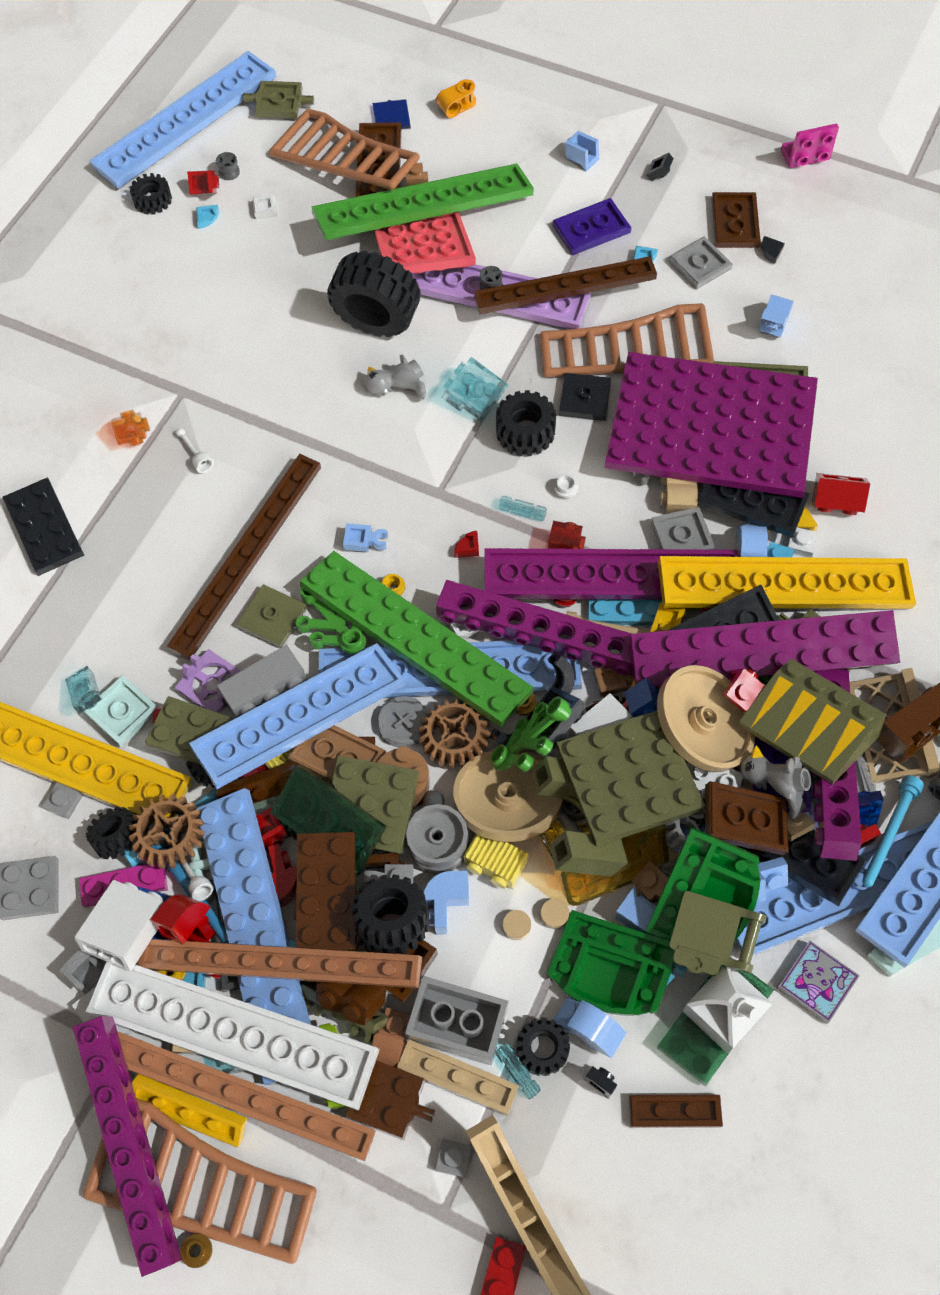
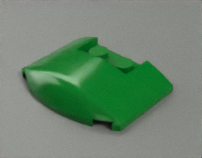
M691 828L661 896L655 905L646 932L671 941L682 898L686 891L754 911L760 889L759 857ZM740 917L734 942L747 926L748 919Z
M571 910L547 974L552 980L554 979L562 991L579 1002L584 1000L605 1013L624 1016H635L649 1012L652 1014L658 1012L674 965L673 955L675 950L670 948L669 940Z

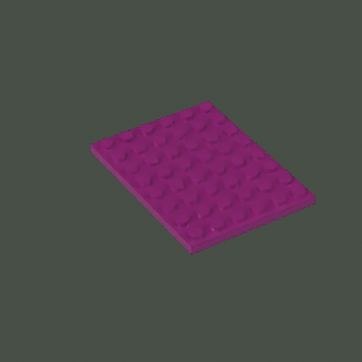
M628 352L605 460V468L803 498L818 378Z

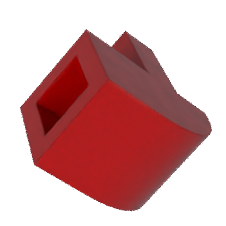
M278 843L268 846L274 869L272 878L281 908L289 904L296 897L297 867H292L288 850L283 852Z
M176 894L168 898L150 919L162 936L182 945L191 933L208 941L215 933L208 923L209 918L206 916L211 907L204 902L183 894Z

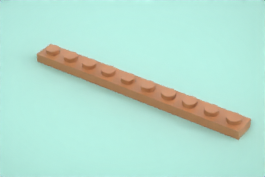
M151 939L139 958L138 966L152 971L419 988L422 957L405 954L189 941L182 945L173 940Z
M118 1032L128 1070L366 1161L376 1130Z

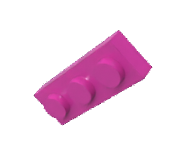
M144 864L79 878L81 902L85 908L96 906L113 880L123 884L129 882L135 886L157 892L168 890L166 869H160L158 864L154 867Z

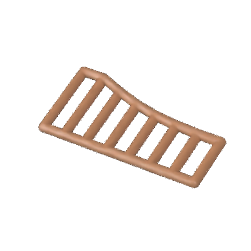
M306 109L269 150V155L273 158L389 190H394L420 159L419 154L367 138L344 126L327 113L313 109ZM310 118L316 119L313 125L288 152L281 151ZM325 123L331 126L304 157L298 155ZM338 132L344 135L321 161L314 160ZM351 140L357 142L356 146L338 166L331 164ZM366 147L373 149L356 170L347 169ZM382 152L389 154L388 158L373 175L365 173ZM399 158L407 159L390 180L382 178Z
M702 303L680 304L643 317L609 325L542 331L539 334L543 375L545 377H564L565 373L581 375L624 373L626 363H621L617 332L631 330L633 352L643 354L640 327L653 323L657 356L667 357L662 320L671 316L675 317L681 359L713 363L714 356L705 305ZM697 313L704 359L690 358L684 314ZM608 334L612 364L598 365L595 336ZM572 338H586L588 366H575ZM563 339L565 367L552 368L549 340Z
M136 1098L146 1134L151 1119L166 1130L155 1162L161 1184L176 1138L191 1148L172 1211L169 1212L173 1227L193 1234H202L215 1241L294 1264L298 1260L317 1194L316 1188L312 1185L255 1167L227 1155L196 1137L151 1102ZM102 1136L83 1191V1198L123 1211L117 1187L114 1194L97 1189L108 1158ZM203 1155L218 1165L201 1219L198 1221L185 1217L183 1214ZM231 1170L245 1176L230 1229L226 1230L212 1225L228 1171ZM257 1181L274 1187L259 1239L241 1234ZM285 1191L303 1197L288 1249L270 1243Z

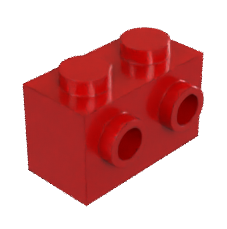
M816 473L811 502L821 512H832L833 509L842 510V513L847 515H857L858 512L865 513L871 483L867 478Z

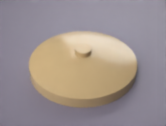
M698 665L686 666L670 675L663 682L659 690L657 712L662 730L676 752L692 765L710 772H724L733 769L751 754L755 743V735L738 725L746 712L740 711L722 696L731 682L728 678L708 667Z
M494 750L474 757V761H468L461 768L453 787L454 807L465 820L467 827L480 836L502 842L527 840L549 829L560 815L563 806L562 798L537 795L531 770L543 758L524 750H520L516 754L521 755L525 752L534 758L533 765L526 772L513 765L502 771L494 769L493 764L490 763V756Z

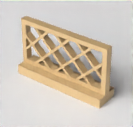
M912 668L902 669L899 674L850 682V693L856 696L854 689L866 688L873 692L866 703L870 704L876 695L890 702L883 711L885 714L888 713L893 705L902 709L920 696ZM896 682L898 692L893 698L880 691L884 684ZM933 740L911 756L918 762L919 768L908 770L899 765L897 761L895 762L883 755L885 751L883 747L879 752L872 747H869L864 752L865 760L868 763V772H870L874 783L899 780L906 775L915 777L925 775L926 778L937 776L940 769ZM878 759L893 766L889 773L876 775L874 765Z

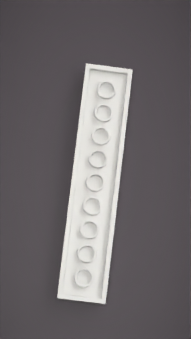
M106 962L85 1012L96 1017H113L115 1024L356 1110L360 1108L380 1050L377 1047L138 965H135L131 971Z

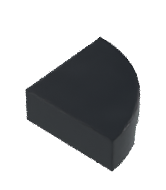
M764 236L761 249L765 253L767 260L775 264L785 243Z

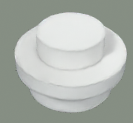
M570 474L561 475L554 484L556 494L563 498L575 496L579 489L578 481Z

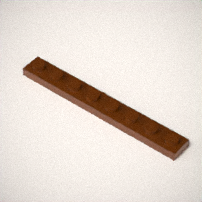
M651 256L477 290L474 291V299L480 315L656 280L657 271Z

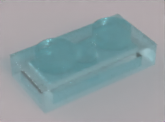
M88 666L65 679L73 708L79 714L93 708L102 700L94 673Z

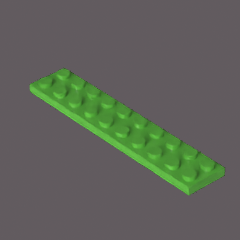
M518 163L311 207L312 215L324 239L329 240L449 213L462 212L472 208H481L486 205L503 203L509 200L522 199L533 196L534 187Z
M335 551L330 553L300 580V587L500 728L533 693L534 687Z

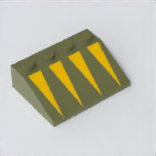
M790 659L773 675L741 718L738 725L789 758L800 757L802 766L833 785L878 739L886 714L797 661Z

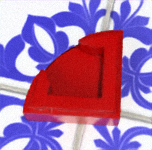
M477 531L465 534V537L455 545L454 558L479 556Z

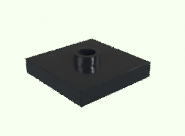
M565 373L559 416L606 421L611 378Z

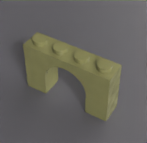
M546 756L531 770L537 795L568 800L581 810L561 758ZM565 831L550 844L556 871L611 877L628 864L621 838L596 846L591 832L588 834Z

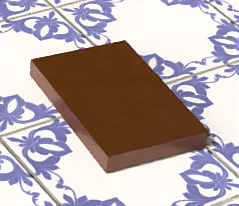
M712 192L715 247L760 248L761 239L756 192Z
M709 781L705 784V833L732 845L784 855L788 853L786 798Z

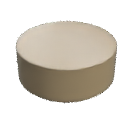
M550 899L543 904L541 920L547 927L559 929L567 923L569 908L564 901Z
M513 910L507 913L503 919L505 935L512 940L526 938L531 930L530 917L521 910Z

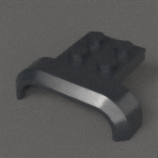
M557 653L548 658V662L554 667L556 673L554 684L540 702L549 705L555 697L560 696L569 703L572 712L566 721L553 722L536 737L539 739L543 736L553 742L552 749L555 748L557 742L565 740L567 731L572 724L577 723L582 718L583 710L587 706L581 699L570 694L574 687V671L571 664L562 655ZM533 710V711L531 712V714L527 717V720L530 721V719H531V717H532V715H533L534 710ZM494 728L490 738L498 744L506 746L513 733L505 734Z

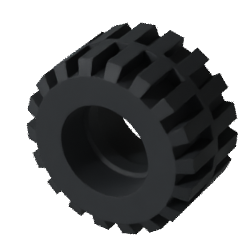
M525 390V393L516 391L515 395L509 394L506 396V400H501L496 410V435L500 445L503 448L507 447V451L511 454L516 452L517 456H522V454L532 456L534 452L540 454L542 449L546 450L549 448V443H552L554 440L556 428V410L553 403L548 402V398L545 395L541 397L539 392L530 393V390ZM528 420L536 424L532 426H520L516 423L519 421Z
M394 874L392 878L382 875L379 880L374 878L369 880L368 886L362 885L359 888L360 894H355L353 898L354 904H352L353 921L360 944L365 945V949L368 952L375 950V953H400L406 955L409 948L415 950L418 947L417 941L423 942L425 932H428L429 927L427 903L424 892L420 891V886L416 882L411 884L410 878L404 877L400 879L399 875ZM388 911L404 913L395 920L385 921L378 919L381 914Z

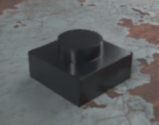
M668 152L652 160L646 174L651 181L659 177L663 178L670 172V166L674 159Z
M592 1066L584 1081L608 1099L618 1085L613 1081L615 1077L603 1067L597 1070Z

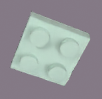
M122 675L92 702L84 712L110 738L122 747L152 719L153 712L158 706Z

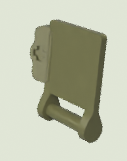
M686 891L682 898L670 941V948L675 950L673 962L685 967L693 974L705 973L715 976L718 974L721 965L751 974L754 965L750 963L761 924H765L767 915ZM740 917L748 919L749 923L739 960L730 958Z

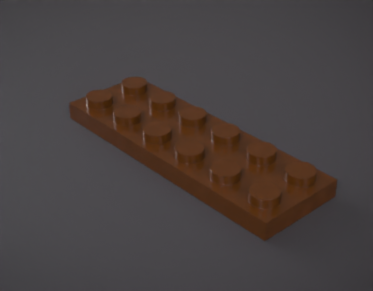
M401 122L359 123V134L378 142L401 148ZM366 147L357 157V168L373 149ZM382 152L365 173L373 175L388 158L389 154ZM401 158L393 164L382 178L390 180L401 168ZM356 180L355 197L389 189Z

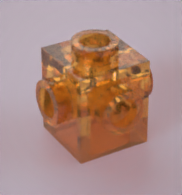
M134 410L121 412V417L112 419L111 424L118 445L129 443L130 446L144 443L143 439L147 438L150 426L147 417L142 418L141 412L135 413ZM128 426H134L135 430L129 429Z

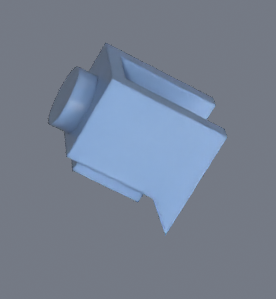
M577 131L565 142L566 158L580 164L585 171H588L599 160L598 139Z
M634 886L617 909L615 919L628 928L647 933L646 928L655 905L641 895L637 897Z

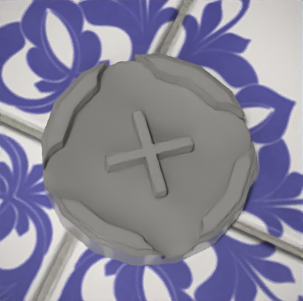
M408 696L395 697L386 705L384 704L377 716L378 731L383 740L391 746L398 748L401 746L412 747L418 744L421 737L418 734V728L422 726L420 720L422 717H428L426 715V707L416 698Z

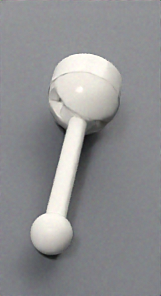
M178 428L176 435L183 439L194 454L192 462L199 473L208 472L213 467L214 460L206 452L198 453L186 437L185 430Z
M187 862L182 864L191 879L188 885L191 897L199 901L207 899L213 892V886L210 881L204 876H195Z

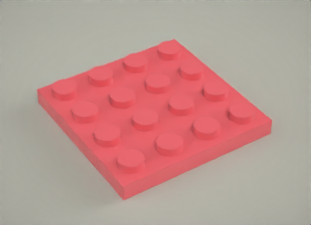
M459 212L373 230L380 256L392 258V261L399 262L405 270H409L411 273L419 274L425 271H443L449 268H466L476 265V257Z

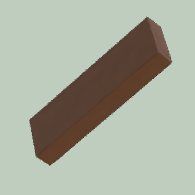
M629 1095L630 1128L723 1127L720 1095Z

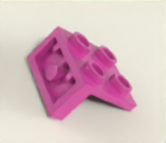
M838 124L799 131L796 133L794 141L783 143L781 152L789 168L830 160L839 130Z

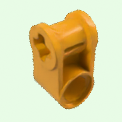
M464 79L440 91L436 96V104L449 118L456 117L458 114L473 108L476 105L474 82Z

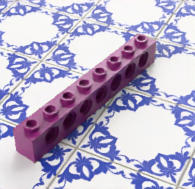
M450 580L445 581L436 604L437 618H440L443 622L448 624L457 623L464 625L472 631L480 630L487 632L495 638L504 637L514 640L519 645H531L538 647L546 653L555 652L564 655L570 660H582L597 668L605 667L615 670L620 675L634 676L629 635L632 633ZM469 606L470 609L462 610L460 607ZM487 613H492V614H494L495 616H493V617H486V616H484V615L487 614ZM512 620H516V621H519L520 623H519V624H516V625H513V624H510L509 622L512 621ZM539 627V628H543L544 631H543V632H537V631H535V630H533V629ZM560 635H567V636H569L570 638H569V639H561V638H559V636H560ZM591 642L595 644V646L587 647L584 645V643ZM613 649L618 650L620 654H612L609 651Z
M838 669L815 672L850 693L849 670ZM856 762L833 785L812 772V777L817 778V782L813 784V799H818V804L814 806V822H819V828L816 827L815 845L820 846V857L856 861L862 844Z
M99 1016L74 1026L73 1031L141 1277L171 1266L181 1261L182 1258L114 1018Z

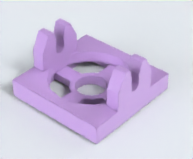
M207 649L201 657L198 655L190 657L191 666L186 663L183 665L182 674L184 677L175 686V689L196 705L221 713L226 707L218 688L216 690L206 689V683L210 679H218L222 683L223 678L228 673L232 677L241 670L210 649ZM209 666L221 667L216 674L206 675L201 671ZM194 678L202 682L203 689L198 695L193 690ZM217 694L218 699L205 700L209 695Z

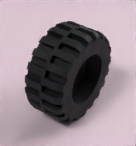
M356 251L344 256L339 262L327 289L330 306L333 307L336 315H340L345 323L351 324V327L378 337L385 335V337L397 336L407 330L421 297L418 282L413 278L409 270H405L402 264L392 261V258L388 256L383 257L380 256V253H368V251H361L359 253Z

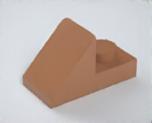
M386 1007L384 1014L389 1017L386 1026L381 1028L378 1033L375 1032L372 1046L380 1049L377 1061L397 1068L408 1041L405 1032L411 1015Z

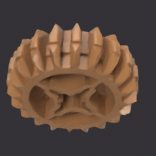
M457 697L452 704H449L446 698L443 706L435 702V711L427 709L426 715L428 717H422L420 720L422 726L418 728V734L421 735L419 744L424 746L423 753L430 754L429 757L432 762L439 758V766L441 767L446 762H449L451 769L455 767V763H459L462 768L465 765V760L474 761V755L481 756L483 754L482 749L488 748V741L486 740L490 738V731L487 730L489 722L484 721L485 716L478 713L472 707L469 708V705L465 702L459 704ZM469 723H471L476 730V735L473 740H471L468 734L466 733V731L468 730L467 726L469 725ZM436 726L440 728V732L443 734L439 743L432 736ZM452 747H460V749H451V748H452Z
M172 793L168 800L161 794L159 802L155 803L153 799H149L150 806L148 808L140 806L139 809L142 814L133 815L136 824L129 825L130 831L135 832L129 836L130 842L134 843L132 850L135 853H139L138 857L141 861L147 860V864L151 867L158 864V867L164 870L168 862L170 867L175 869L176 861L178 860L182 864H186L185 856L189 854L191 857H195L196 854L193 848H202V843L198 840L202 839L205 835V832L200 827L205 823L202 819H198L201 811L195 810L196 805L193 802L187 803L185 797L181 796L177 800V797ZM171 813H175V814H180V815H182V816H180V817L175 816V817H172V818H167V817H165L164 815H166V814H171ZM156 821L154 828L148 831L152 823ZM164 823L171 830V840L168 837V835L164 833V831L166 830L163 826ZM187 831L184 839L179 842L180 836ZM155 844L156 846L160 844L171 846L167 850H157L151 847Z

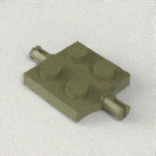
M261 81L260 88L256 93H243L244 102H256V117L297 119L301 105H314L315 100L314 95H302V82Z

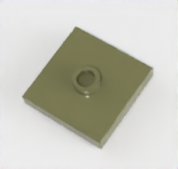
M263 584L236 625L239 629L281 648L296 627V619L303 616L307 610V605Z

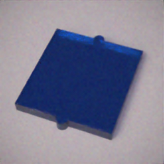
M406 99L373 103L375 123L401 122L402 129L411 128Z

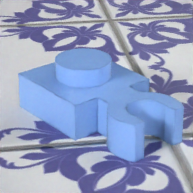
M346 523L343 548L344 550L368 552L369 546H374L378 550H386V542L378 540L380 538H388V531L378 529L372 532L371 525Z

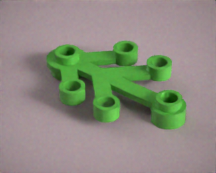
M301 588L302 601L307 605L314 606L325 620L300 616L295 621L297 631L307 633L311 629L336 631L340 635H324L319 631L313 632L309 636L311 647L321 649L325 645L341 646L342 650L349 654L361 652L366 646V638L361 633L362 630L354 624L351 629H348L345 626L346 619L338 613L336 615L327 605Z
M558 696L549 705L540 702L535 707L530 721L526 718H521L517 722L507 745L501 744L492 752L490 763L493 764V768L497 771H502L513 765L523 772L528 771L533 765L534 758L525 752L521 755H516L521 749L535 750L542 756H546L551 751L553 742L545 736L540 739L536 737L553 722H564L569 718L572 712L569 703Z

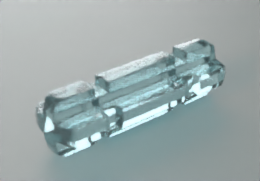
M502 496L499 502V509L508 512L512 510L511 513L528 518L534 516V519L544 521L547 508L540 505L534 507L533 503L518 499L513 501L508 496Z
M507 1043L500 1046L495 1052L496 1057L501 1063H505V1069L516 1084L522 1087L521 1091L529 1100L540 1093L539 1085L535 1080H531V1074L517 1056L514 1057V1051Z

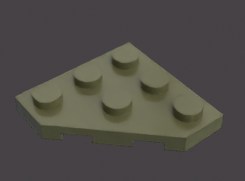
M338 755L332 783L372 847L378 850L403 854L406 831L412 813L420 771Z

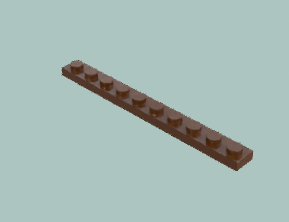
M299 453L168 643L167 648L170 652L189 661L190 657L196 654L320 471V462Z

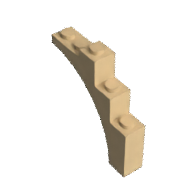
M491 1115L466 1130L465 1132L493 1189L503 1204L550 1294L591 1295L539 1204L495 1117Z

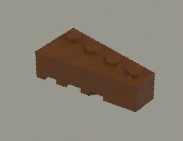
M940 683L934 687H929L921 696L884 721L877 742L899 765L903 764L940 734Z

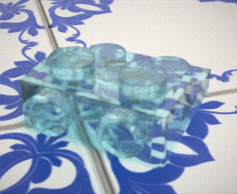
M470 357L466 364L462 361L454 371L457 375L454 380L449 378L442 388L445 393L441 398L460 412L464 408L483 422L509 385L473 357Z

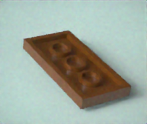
M355 832L297 834L296 948L356 951V931L352 915L353 898L356 894Z

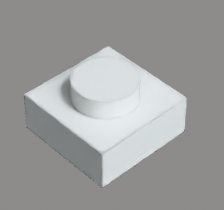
M797 527L794 537L789 539L788 547L794 549L793 554L812 558L818 532Z

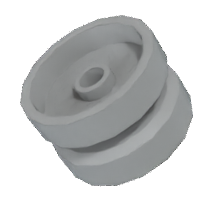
M429 805L417 811L408 823L406 836L409 852L417 867L426 873L438 875L446 871H453L464 861L463 856L469 847L466 822L458 811L446 805Z

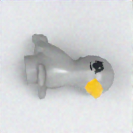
M401 354V363L390 370L383 371L368 367V374L365 377L364 383L369 392L373 394H387V392H392L390 387L395 386L401 389H412L416 391L420 399L424 400L426 396L425 384L419 380L424 374L414 359L408 363L405 356Z
M755 746L751 754L741 764L743 777L758 789L762 787L766 790V783H769L773 789L786 798L789 804L790 817L792 819L797 818L806 808V803L802 796L804 791L810 789L811 778L809 771L806 768H802L800 757L789 758L786 764H773L762 755L758 746Z

